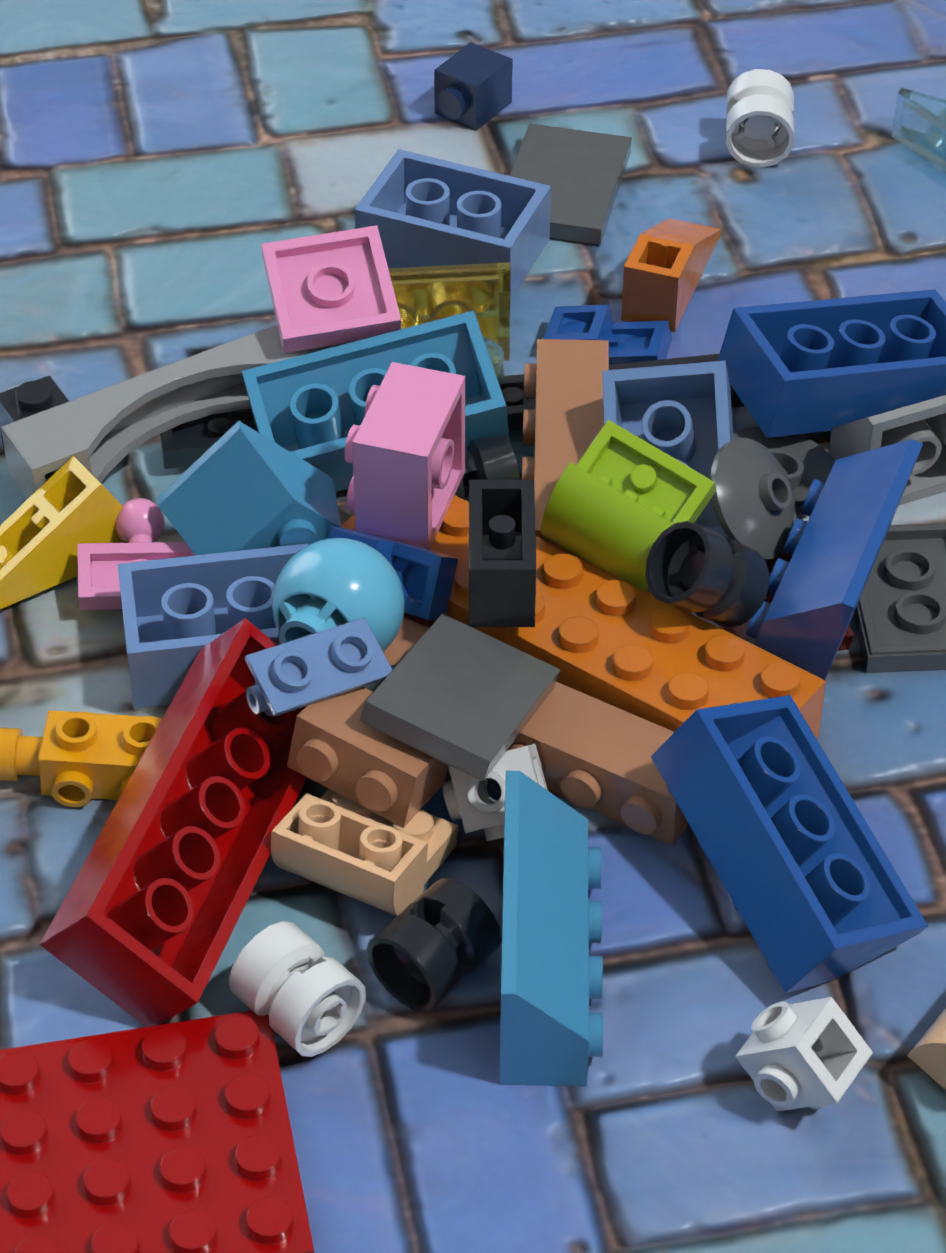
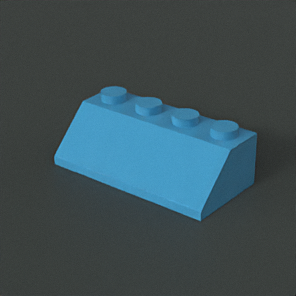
M474 311L242 371L257 432L331 476L334 481L335 492L348 489L353 477V464L345 461V445L350 428L353 425H361L365 417L368 393L373 385H381L392 362L465 376V450L471 440L502 434L509 438L506 403Z
M506 771L499 1085L587 1087L588 1058L603 1056V1013H589V999H602L603 957L589 956V943H601L602 901L588 900V889H601L602 851L601 847H588V819L521 771Z

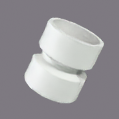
M765 69L751 70L733 80L727 90L726 146L730 155L739 163L749 167H769L785 159L793 148L794 92L791 84L781 74Z
M282 921L270 925L255 935L237 957L229 977L230 991L258 1016L269 1015L270 1027L301 1056L313 1057L327 1051L338 1043L356 1022L366 999L365 986L360 980L333 957H325L323 949L293 922Z

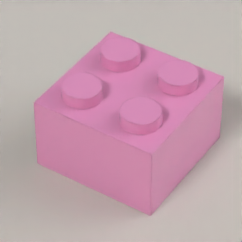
M392 362L381 385H373L366 400L365 417L360 426L353 425L350 428L345 445V461L353 464V477L347 492V509L355 512V531L431 549L465 473V376Z

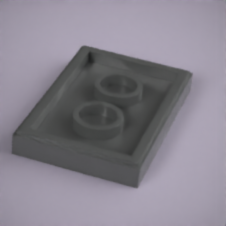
M529 123L510 176L551 186V239L601 245L631 154L632 137Z
M946 523L890 525L853 613L866 673L946 670Z
M442 613L366 700L359 721L480 781H484L553 690L560 669Z

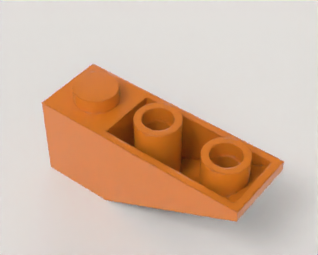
M668 218L642 232L624 265L621 321H668L670 331L675 332L721 236V229Z

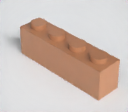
M537 339V363H525L524 399H536V408L524 409L523 445L535 446V457H522V480H534L536 536L543 540L545 539L541 533L542 518L556 483L569 462L574 465L578 464L604 426L602 371L609 370V340Z

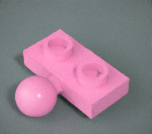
M136 498L122 505L123 508L116 518L115 527L119 537L125 543L78 544L79 610L122 609L117 564L195 556L186 542H156L164 531L165 519L161 509L154 502L144 498Z

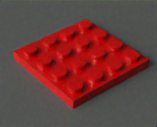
M251 1010L0 1050V1253H315L273 1029L269 1024V1015L258 1016Z

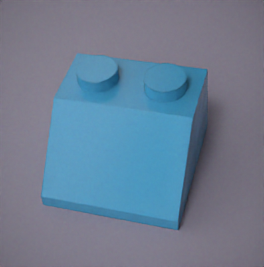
M240 421L232 426L157 497L158 507L195 555L306 543L310 545L314 542L328 539L331 526L341 527L333 478Z

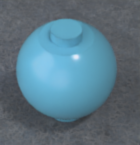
M331 538L314 542L298 551L289 559L277 578L273 591L272 610L275 625L279 632L280 644L365 617L384 652L399 632L404 616L405 600L402 584L397 572L380 552L357 540Z

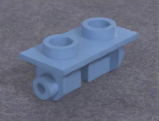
M365 617L246 655L244 658L255 679V685L248 687L246 690L249 707L256 714L264 712L266 715L274 717L385 680L393 671Z

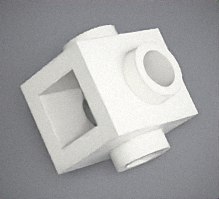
M536 744L506 751L484 781H480L452 766H448L451 780L443 782L444 798L452 821L462 819L465 833L484 829L486 841L504 837L506 771H521L547 790ZM490 779L496 780L501 787L499 801L493 799L488 793L487 785Z
M832 997L794 1004L782 1001L769 1006L755 1018L751 1026L753 1030L752 1035L735 1057L753 1079L758 1093L770 1102L776 1111H784L805 1107L819 1109L829 1104L838 1103L873 1052Z

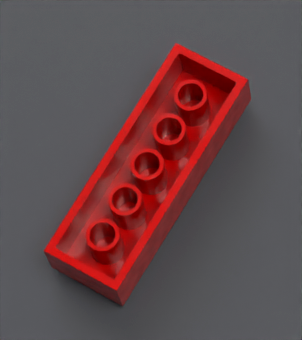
M246 618L200 649L40 943L44 949L145 1027L159 1025L199 1002L271 853V831L292 810L307 779L306 776L287 767L296 717L305 707L274 717L268 716L264 712L254 713L247 702L246 690L248 687L255 685V679L244 659L245 656L277 646V644Z

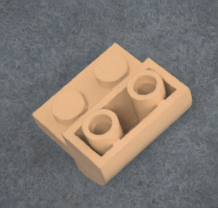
M328 789L321 798L306 794L271 831V855L276 866L392 915L399 916L407 914L409 905L424 892V884L457 846L459 825L420 810L403 828Z

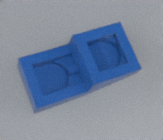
M609 305L555 307L543 339L609 340V365L666 359L672 336L668 321L614 323Z
M330 527L328 539L346 538L360 541L376 549L391 563L402 584L405 613L434 621L442 613L446 615L458 558L380 536L342 527Z

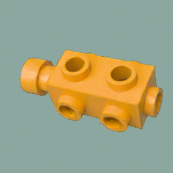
M48 710L43 737L24 736L22 729L0 727V781L18 782L20 775L40 777L41 795L53 796L58 803L67 807H82L87 805L91 799L119 800L163 718Z

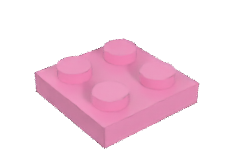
M377 225L261 244L262 260L283 353L354 342L401 329V317Z

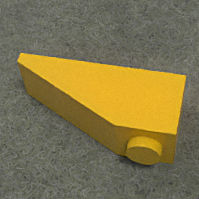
M74 456L0 525V609L77 577L78 544L124 543L115 527L116 518L123 506Z

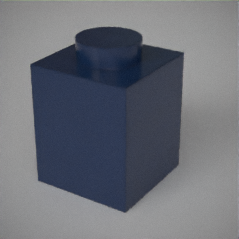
M472 42L467 44L434 70L435 114L477 131L512 103L513 59Z

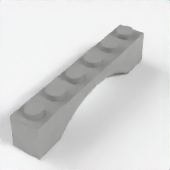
M276 324L1 427L8 472L27 499L72 456L102 483L106 475L127 454L160 433L180 424L209 415L251 409L242 375L243 370L343 344L283 353Z

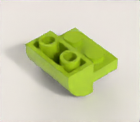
M607 420L578 464L574 465L569 462L560 476L546 505L541 523V533L545 540L645 592L651 593L648 589L645 572L646 560L653 543L664 530L674 523L685 521L695 523L716 492L715 482L619 425Z

